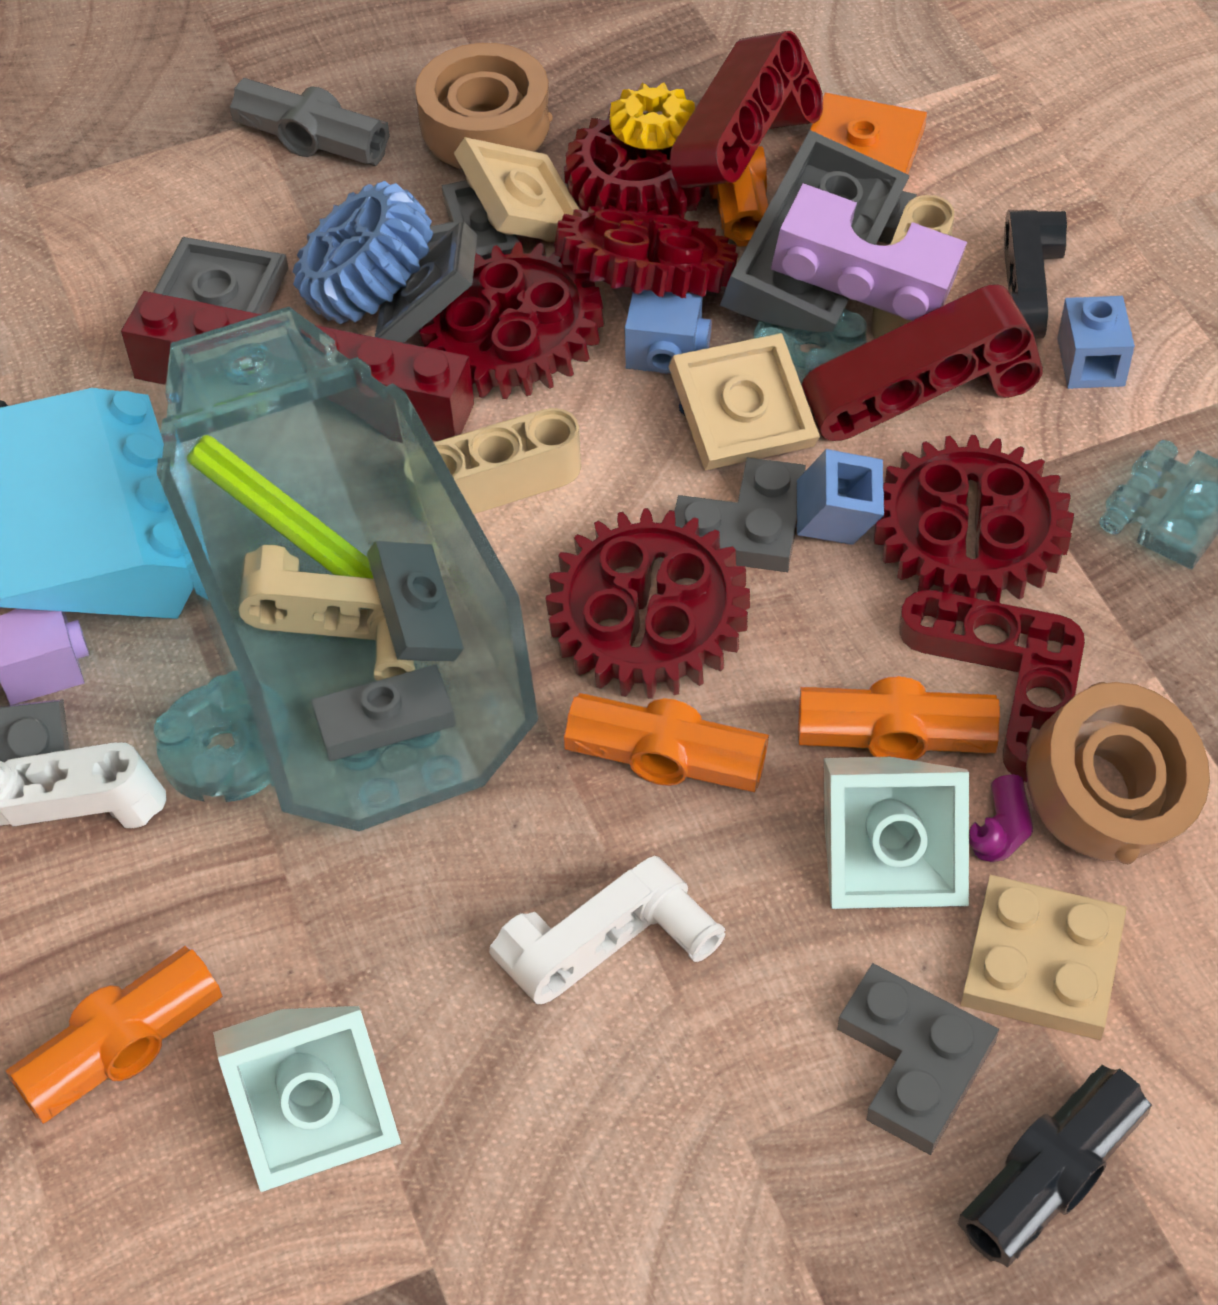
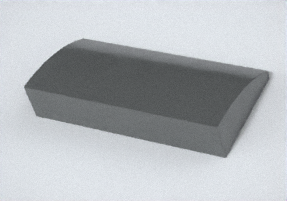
M809 130L732 272L720 306L778 326L807 331L833 332L849 298L771 270L780 228L804 183L857 202L851 227L862 240L876 245L910 175Z

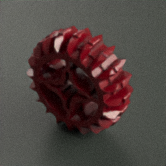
M610 111L606 120L591 118L589 128L577 129L576 138L568 143V151L565 155L564 181L577 206L583 211L588 212L589 206L603 210L608 209V205H613L616 209L628 211L629 207H635L637 213L647 214L650 210L654 209L658 214H676L684 218L687 211L697 210L698 202L701 197L705 196V189L708 186L684 189L675 181L670 165V154L673 146L649 150L636 148L622 142L611 130Z

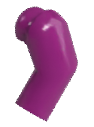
M1003 775L991 783L996 815L992 818L986 817L985 824L981 827L974 822L969 829V844L975 855L981 860L989 862L1006 860L1033 833V823L1023 778L1019 775Z

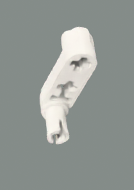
M115 742L8 759L5 763L0 761V826L8 824L19 826L109 812L112 817L119 820L124 828H137L146 825L152 816L163 809L166 802V790L135 748L127 743Z
M653 856L647 858L632 870L625 872L552 929L536 912L529 914L520 913L502 927L497 938L490 945L489 953L536 1004H544L558 997L651 924L658 923L689 954V957L694 962L702 961L711 955L725 937L724 931L726 930L721 924L716 923L687 894V884L660 857Z

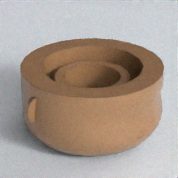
M499 43L462 45L447 50L433 58L422 69L416 81L415 95L418 120L424 142L436 157L457 169L463 170L454 152L464 137L536 152L542 146L548 134L553 116L547 106L549 98L547 74L537 59L521 49Z
M1099 682L1093 684L1088 689L1079 692L1056 711L1041 726L1033 740L1026 764L1027 788L1034 809L1047 829L1060 842L1079 854L1096 860L1119 861L1127 865L1133 863L1137 858L1159 849L1184 833L1198 819L1207 801L1210 785L1209 760L1202 739L1191 721L1174 703L1159 693L1137 684L1122 682ZM1093 755L1100 756L1112 763L1121 773L1128 789V799L1117 797L1107 791L1100 783L1093 768Z

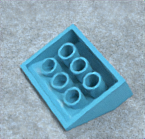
M88 388L1 407L0 607L178 619L203 571V567L149 395L130 391Z

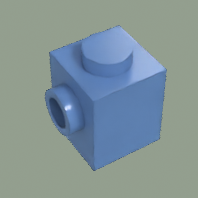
M643 290L640 294L633 292L625 325L626 369L671 374L669 364L673 355L709 348L712 322L711 319L702 318V297L686 293V298H680L672 292H665L663 297H658L651 290Z
M1123 296L1065 298L1057 340L1067 389L1125 386L1135 345Z
M825 449L797 480V535L853 545L884 516L883 459Z

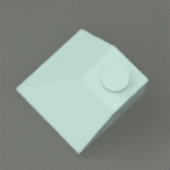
M896 757L824 758V824L831 908L969 906L968 770Z
M359 1006L281 1009L213 1032L217 1057L260 1192L401 1144Z

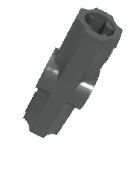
M243 78L234 88V97L230 105L232 120L277 135L282 144L298 156L309 157L314 155L318 149H322L365 164L377 166L385 155V148L390 137L388 122L341 108L337 99L327 90L311 86L299 95L247 78Z

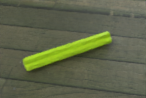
M204 435L191 448L186 458L189 464L332 574L374 579L367 556L215 438Z

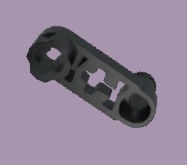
M1008 210L1005 217L1004 255L1008 291L1031 328L1034 338H1044L1047 331L1048 299L1043 259H1061L1065 256L1067 216L1065 211Z

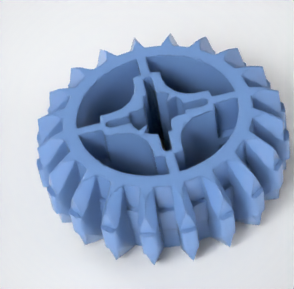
M383 181L375 186L368 184L362 188L359 194L349 193L346 201L339 206L333 205L332 212L326 218L319 219L320 225L316 230L307 234L308 243L298 251L297 256L300 260L295 263L292 271L295 274L293 285L299 290L300 296L306 301V304L318 315L322 314L328 321L334 320L338 324L349 320L356 322L361 320L366 312L374 314L377 312L380 304L386 300L391 302L393 294L401 287H407L406 281L411 274L419 271V260L425 257L430 250L427 244L433 236V232L430 229L432 220L425 213V208L408 190H403L397 183L390 185Z

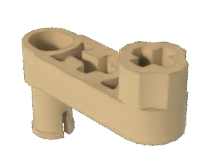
M262 545L257 550L245 554L242 563L238 608L240 617L245 623L263 630L376 640V663L374 665V678L376 681L415 670L414 660H397L374 579L300 572L299 559L291 555L285 547L277 545Z

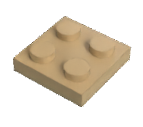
M464 137L454 152L466 175L467 183L475 191L486 210L489 222L497 231L503 234H517L539 238L547 242H555L558 220L562 221L564 214L573 215L574 209L580 210L547 154Z
M782 333L673 355L669 369L705 471L746 462L747 457L761 459L815 446L820 436Z
M990 875L961 1006L1101 1040L1106 1025L1127 907Z

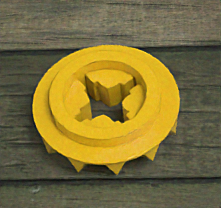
M642 82L638 91L623 89L620 99L611 102L610 127L618 139L630 146L649 150L668 148L673 146L694 112L695 102L686 99L684 89L669 91L665 82L661 83L657 88H649ZM644 111L649 112L647 115L643 114ZM662 111V114L658 115L657 112Z

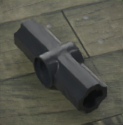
M1101 1065L1070 1096L1068 1101L1053 1117L1049 1114H1044L1038 1118L1014 1145L1005 1161V1168L960 1214L958 1225L969 1238L970 1244L990 1262L996 1261L1008 1268L1016 1258L1020 1257L1025 1248L1037 1239L1059 1211L1063 1215L1071 1212L1096 1184L1106 1168L1107 1162L1105 1161L1148 1116L1152 1104L1144 1096L1140 1084L1120 1068L1114 1070Z

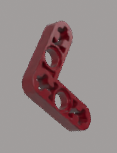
M936 590L914 592L905 599L902 605L899 634L908 647L924 654L1019 673L1003 748V763L1008 772L1019 775L1027 782L1026 764L1028 754L1026 753L1031 728L1040 730L1041 726L1056 711L1075 696L1085 645L1084 633L1081 627L1072 619L1058 614ZM924 616L936 618L933 627L921 625ZM956 621L964 622L962 635L954 633ZM983 625H995L1004 630L1008 638L997 644L981 641L975 635L974 630ZM1020 633L1028 635L1026 647L1018 646ZM1048 641L1061 643L1060 653L1048 651ZM1046 687L1055 691L1060 696L1062 702L1053 707H1041L1030 701L1026 693L1033 688Z

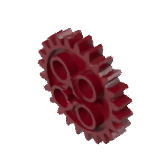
M608 205V209L603 210L589 206L588 212L574 209L573 215L564 214L562 221L558 220L554 244L555 256L561 257L560 263L562 265L573 266L572 272L577 274L590 273V281H603L610 284L613 289L631 287L635 294H640L643 290H651L658 297H663L665 292H672L680 298H686L687 292L701 297L706 295V290L719 293L721 286L727 287L738 258V253H735L736 245L728 244V237L716 236V229L698 228V221H688L676 214H658L654 209L650 210L647 214L637 213L635 207H629L628 211L616 209L613 205Z
M516 242L511 254L506 255L503 254L498 245L493 246L491 258L486 260L475 253L472 286L419 330L423 345L427 348L469 356L472 385L476 384L479 397L484 398L493 387H499L502 399H508L512 388L520 386L526 396H531L533 382L539 380L551 389L554 387L552 374L558 371L563 375L573 376L571 360L588 362L590 357L587 345H599L600 343L598 328L604 327L605 324L602 313L604 308L599 287L595 286V282L590 281V273L577 274L572 272L573 266L562 265L560 263L561 257L555 256V252L546 257L542 243L535 246L530 254L524 253L521 242Z
M970 435L967 447H958L956 441L951 436H946L944 449L940 451L925 441L922 443L920 458L905 451L902 453L900 468L895 466H888L886 468L885 483H883L884 516L874 524V544L884 546L882 557L884 564L899 562L897 575L899 580L908 579L914 575L919 576L918 591L929 590L932 586L936 585L942 588L941 592L952 594L955 591L962 592L964 596L976 598L977 593H986L990 601L1000 603L1002 590L1007 589L1014 597L1020 600L1024 598L1027 582L1041 589L1044 586L1047 572L1057 574L1062 555H1067L1074 513L1068 511L1071 499L1070 494L1058 492L1060 476L1049 475L1042 477L1045 464L1043 459H1038L1028 464L1022 462L1025 448L1021 446L1014 449L1009 455L1001 452L1002 442L999 438H996L987 449L980 448L976 435ZM969 480L977 483L975 559H971L966 555L969 509L966 504Z
M644 508L639 523L631 524L624 512L618 513V528L610 530L599 520L594 522L596 539L593 541L577 534L574 537L577 555L560 552L558 558L561 572L549 574L551 594L546 595L547 612L551 616L548 618L551 636L559 638V652L562 658L574 656L575 672L577 675L580 676L595 668L596 687L599 689L606 686L613 677L619 679L621 696L624 697L629 694L634 683H643L647 698L653 699L657 683L666 682L669 690L674 695H678L681 677L687 675L694 683L700 686L704 684V664L715 670L722 671L724 669V653L722 650L738 652V632H744L748 629V612L746 610L750 608V589L745 588V566H736V549L733 546L720 549V532L715 529L700 537L698 518H692L681 528L676 526L675 511L669 510L661 523H655L649 508ZM657 558H664L656 576L657 594L652 595L648 603L642 643L639 647H632L640 629L639 609H644L648 602L654 562ZM622 567H633L636 569L629 573L616 572L617 569ZM684 578L697 581L690 585L675 583L677 580ZM606 619H618L621 621L614 626L598 624ZM666 631L683 633V635L674 639H666L659 636Z

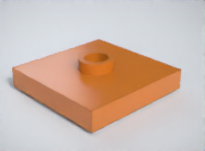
M825 92L821 118L812 124L811 131L909 174L926 127L927 112Z

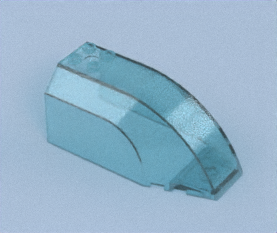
M289 306L172 342L165 391L168 401L167 418L162 419L161 435L164 441L162 458H158L157 476L207 626L282 812L359 832L485 786L539 720L520 598L407 394L393 383L386 387L375 379L371 374L370 366L360 358L348 359L337 350L333 338ZM209 435L215 438L365 556H367V552L375 540L432 544L464 650L455 662L414 660L415 670L437 664L454 710L456 726L329 762L314 715L311 699L376 681L374 678L376 640L263 630L254 628L244 622L240 617L238 608L242 563L246 553L255 551L262 545H277L285 547L291 555L299 559L300 572L334 574L188 463L186 458L189 451L202 436Z

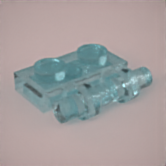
M1160 440L1152 450L1142 452L1132 466L1133 475L1126 484L1118 485L1106 500L1107 510L1101 516L1099 523L1110 534H1119L1127 523L1137 521L1143 524L1139 531L1138 544L1192 570L1218 534V459L1197 450L1189 463L1185 465L1175 460L1178 455L1177 447L1168 440ZM1160 487L1168 489L1162 499L1149 494L1152 489Z

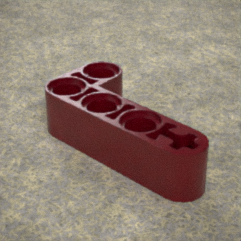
M790 30L741 38L735 43L671 149V171L679 186L685 189L736 182L743 174L768 129L816 123L821 118L824 103L823 93L802 44L794 32Z
M995 284L981 287L816 367L805 376L801 386L811 414L825 439L831 441H843L983 374H986L998 396L1010 398L1022 395L1039 382L1043 374V367L1031 328L1007 288Z

